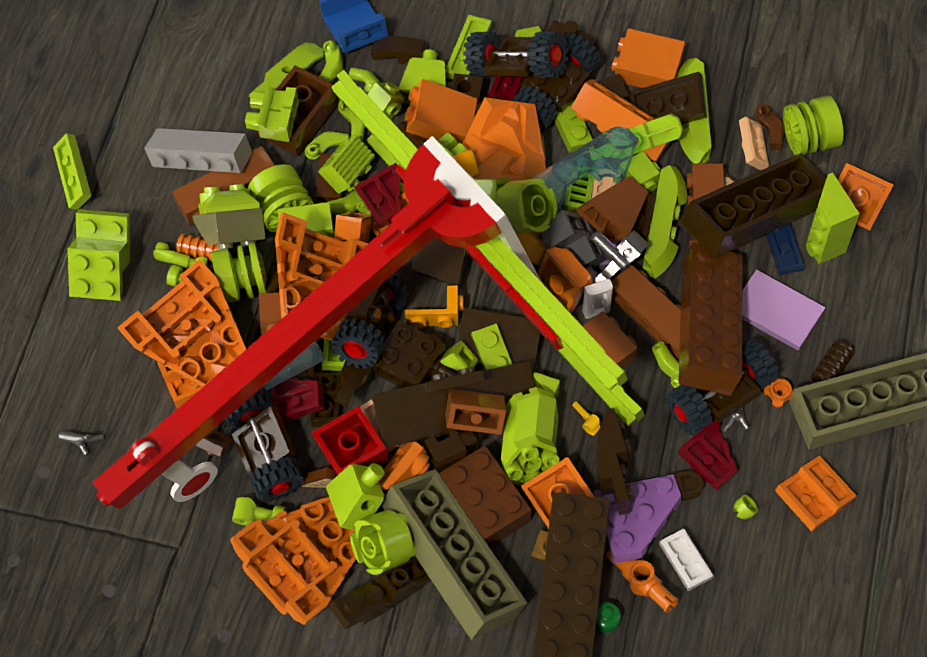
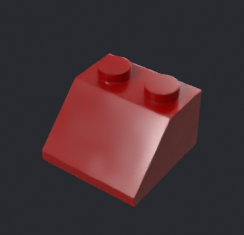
M359 406L311 432L337 475L351 464L369 467L372 463L381 466L388 462L387 448Z

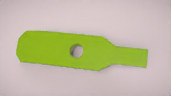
M304 43L296 47L266 73L264 82L254 91L265 92L266 85L276 90L288 74L284 72H290L295 65L306 70L314 62L324 57L323 49L314 43Z
M669 114L618 132L609 143L590 149L588 153L592 162L612 155L624 158L679 139L682 135L683 127L677 116ZM632 136H636L639 139L638 144L632 142Z

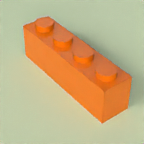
M593 79L585 82L571 109L576 111V115L585 121H592L597 125V129L605 134L611 133L615 135L618 132L655 119ZM632 136V142L638 144L639 139L636 136ZM670 141L644 150V152L651 161H657L663 155Z

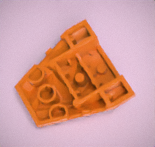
M484 98L462 142V145L467 150L473 152L479 173L471 178H510V181L542 179L546 182L544 184L549 189V178L535 104Z
M284 212L281 213L275 237L281 317L283 318L368 243L354 238L345 242L307 229L306 220ZM346 315L327 330L321 338L332 340Z
M199 259L180 275L182 282L143 314L139 311L135 312L117 328L135 349L203 387L242 354L246 347L218 279Z
M329 497L301 505L300 509L286 513V511L277 513L276 517L265 521L261 519L253 521L230 540L236 554L243 561L242 567L245 573L283 615L289 613L295 621L303 625L307 624L327 607L348 570L356 560L350 540L351 533L355 532V530L340 528Z

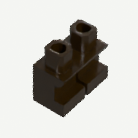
M451 429L449 438L437 442L435 436L424 440V449L429 455V471L436 469L439 474L475 452L474 446L477 445V439L473 432L463 430L457 433L455 429Z

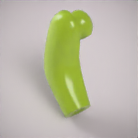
M327 41L323 45L326 65L319 78L331 83L337 77L336 75L342 71L343 60L339 45H336L334 41Z
M340 100L338 110L351 124V136L357 135L361 142H363L366 130L365 125Z
M332 131L320 134L306 146V157L310 160L318 159L320 154H324L329 148L340 146L343 141L349 138V134Z
M354 189L346 197L328 201L331 214H341L348 211L356 212L358 210L356 205L361 199Z
M664 342L656 343L652 347L656 361L661 370L671 377L672 386L677 388L681 385L678 384L679 362L671 354Z

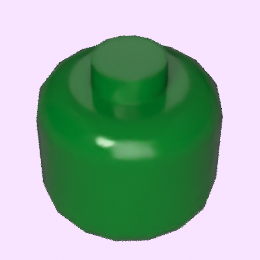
M603 602L597 608L595 628L602 633L614 632L619 627L621 612L613 603Z

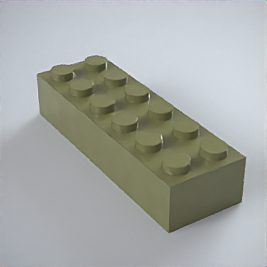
M927 353L795 388L789 403L808 450L926 418Z
M436 469L392 485L381 503L384 510H391L397 514L403 513L407 517L412 542L416 546V558L470 639L473 640L515 621L526 606V600Z

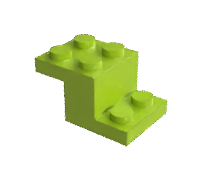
M79 209L76 212L77 237L67 248L69 296L121 301L123 298L122 273L131 262L130 214Z

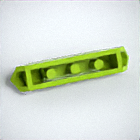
M697 58L688 59L682 65L676 78L698 71L701 73L706 118L682 124L683 132L679 141L683 151L693 163L706 164L709 161L711 152V137L704 63Z
M671 165L661 169L647 240L649 245L645 250L642 270L651 278L660 276L671 265L676 256L678 246L674 243L677 227H673L672 222L673 220H678L680 206L687 202L685 181L678 168Z

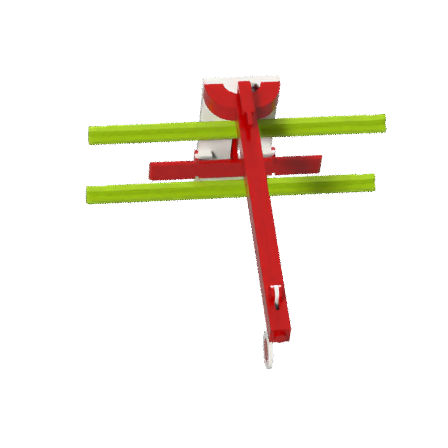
M343 69L336 75L339 81L332 86V89L372 133L366 140L388 166L394 163L398 164L396 171L404 182V192L409 204L391 218L392 224L146 437L136 441L130 450L99 476L93 484L99 490L96 493L97 497L105 506L112 505L120 510L160 475L175 482L171 489V496L176 502L190 500L203 492L215 479L218 472L217 467L212 462H204L191 468L179 459L436 236L449 245L463 247L552 346L577 370L579 375L596 391L611 409H615L616 415L623 419V423L629 426L635 420L640 421L645 414L642 408L621 387L628 380L625 372L543 285L505 213L433 137L417 149L360 87L358 88Z

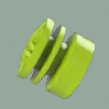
M827 95L812 99L809 102V106L802 101L797 105L790 104L784 108V130L787 142L794 155L801 153L804 156L807 153H815L817 148L825 151L842 145L844 132L842 119L837 104L831 96Z
M282 164L265 169L253 178L247 188L250 189L251 196L259 202L260 208H262L264 225L270 232H277L279 223L277 209L314 204L307 190L303 187L299 175L291 165Z
M255 242L248 243L250 255L247 256L244 255L242 245H238V258L234 259L228 248L211 251L215 276L219 281L228 304L240 301V289L245 288L250 299L254 298L252 286H258L259 294L266 293L267 276L262 255L256 248Z

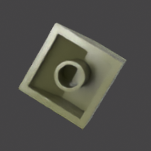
M262 208L193 215V221L206 244H217V249L233 248V242H240L242 247L248 246V243L255 242L256 245V240L265 239Z

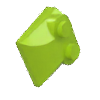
M245 184L230 185L229 191H220L219 186L204 188V193L199 194L200 203L198 204L199 215L260 208V205L251 196L250 189H245Z

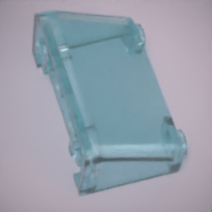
M613 127L530 179H542L546 182L544 184L548 189L552 188L556 196V214L563 211L561 206L567 188L586 175L591 174L598 182L603 177H611L615 184L625 179L638 138L624 127Z

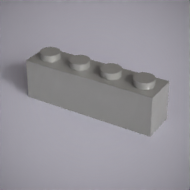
M157 128L145 146V151L152 167L241 173L252 155L246 134Z

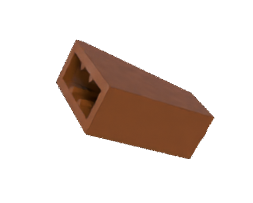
M629 176L578 207L576 212L594 228L599 229V232L614 244L630 234L648 191Z

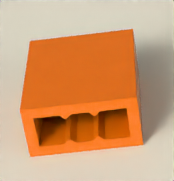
M628 28L625 38H620L618 45L620 55L619 57H614L611 71H615V75L620 74L624 84L640 88L675 79L683 58L685 41Z
M422 78L417 87H412L408 100L411 101V106H409L405 115V121H408L406 132L419 135L428 140L431 136L439 140L448 132L458 144H462L474 120L477 98Z

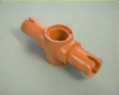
M609 550L606 554V558L614 564L611 552ZM634 559L614 564L622 571V576L629 581L630 589L636 595L652 598L666 613L671 611L670 606L674 608L678 604L679 599L661 585L662 581L655 575L654 567L651 563ZM638 576H646L648 579L640 581L636 578Z

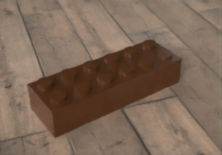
M692 243L682 262L678 384L731 396L742 377V254L729 251L717 258H713L702 245Z

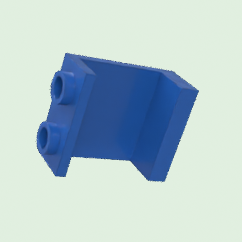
M319 0L323 20L343 53L388 36L384 16L382 13L375 14L368 0Z

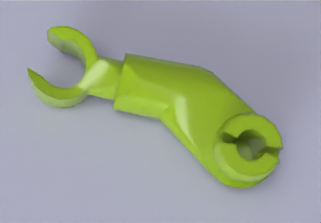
M163 242L157 243L155 250H153V256L156 260L184 268L191 267L199 259L205 265L207 263L206 257L192 259L189 255L171 251L169 245Z

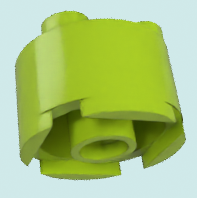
M526 179L510 181L497 190V206L505 213L515 233L543 232L551 226L548 224L556 216L557 201L552 188L548 189L544 184L546 183L544 180Z
M384 510L359 520L353 525V527L356 526L355 532L351 533L350 537L353 553L359 564L364 562L369 567L366 571L370 574L377 575L404 564L416 554V546L412 542L408 528L409 522L403 513L397 514L391 510Z

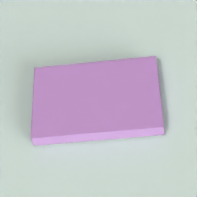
M758 270L755 271L742 290V320L798 351L826 308Z

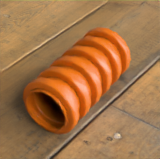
M182 233L177 241V252L189 255L190 257L193 255L195 259L206 257L212 261L211 251L220 250L217 249V244L207 245L202 236L195 238L194 235L187 236L185 233Z

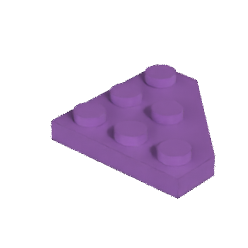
M674 474L625 484V486H631L634 501L629 502L630 513L620 516L613 493L602 496L601 489L593 491L594 497L610 499L606 539L614 564L642 558L647 551V546L654 537H657L667 523V518L673 509L676 510L679 506L681 494Z

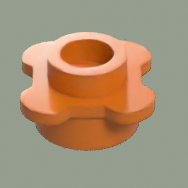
M778 378L771 385L765 387L763 392L771 398L774 407L780 408L784 402L791 399L793 390L786 379Z

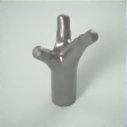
M743 407L730 415L726 425L722 428L723 432L726 433L736 421H739L745 430L749 428L744 417Z
M61 430L59 433V440L77 445L84 455L89 453L85 443L104 439L103 434L83 435L66 430Z

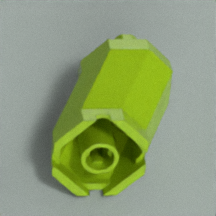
M538 387L529 389L530 393L525 395L522 392L514 394L506 404L501 461L503 471L513 484L519 486L559 463L556 451L559 418L556 399L551 392Z

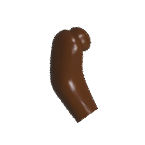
M761 104L755 111V117L769 132V147L773 150H779L782 148L784 123L767 104Z

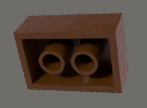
M295 65L276 88V91H285L286 87L297 89L299 104L290 142L263 139L298 157L339 103L338 96L332 89L333 84ZM255 130L256 135L260 137L259 131Z
M485 445L439 473L489 548L531 522L530 507Z

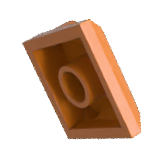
M846 163L838 181L859 212L856 225L870 231L884 204L887 202L894 185Z
M553 247L546 250L537 273L543 285L570 314H572L584 293L585 286L591 285L593 281L591 273L566 248Z
M413 441L402 444L383 469L385 474L379 480L383 492L389 491L390 487L394 484L413 478L417 474L425 473L430 466L428 462L429 455L421 445Z
M568 457L521 486L548 529L553 492L594 497Z

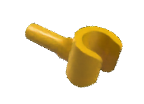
M577 401L574 402L572 406L586 420L582 428L589 435L594 436L600 429L599 418L594 414L590 415Z

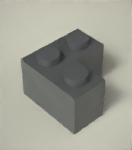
M565 210L559 212L555 218L550 220L548 225L551 226L540 234L541 241L548 249L553 247L568 249L585 269L590 265L594 268L607 260L604 252L592 240H589L594 234L590 223L578 213Z

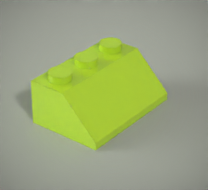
M833 172L827 176L806 242V249L809 255L815 257L818 264L846 253L859 217L858 210Z

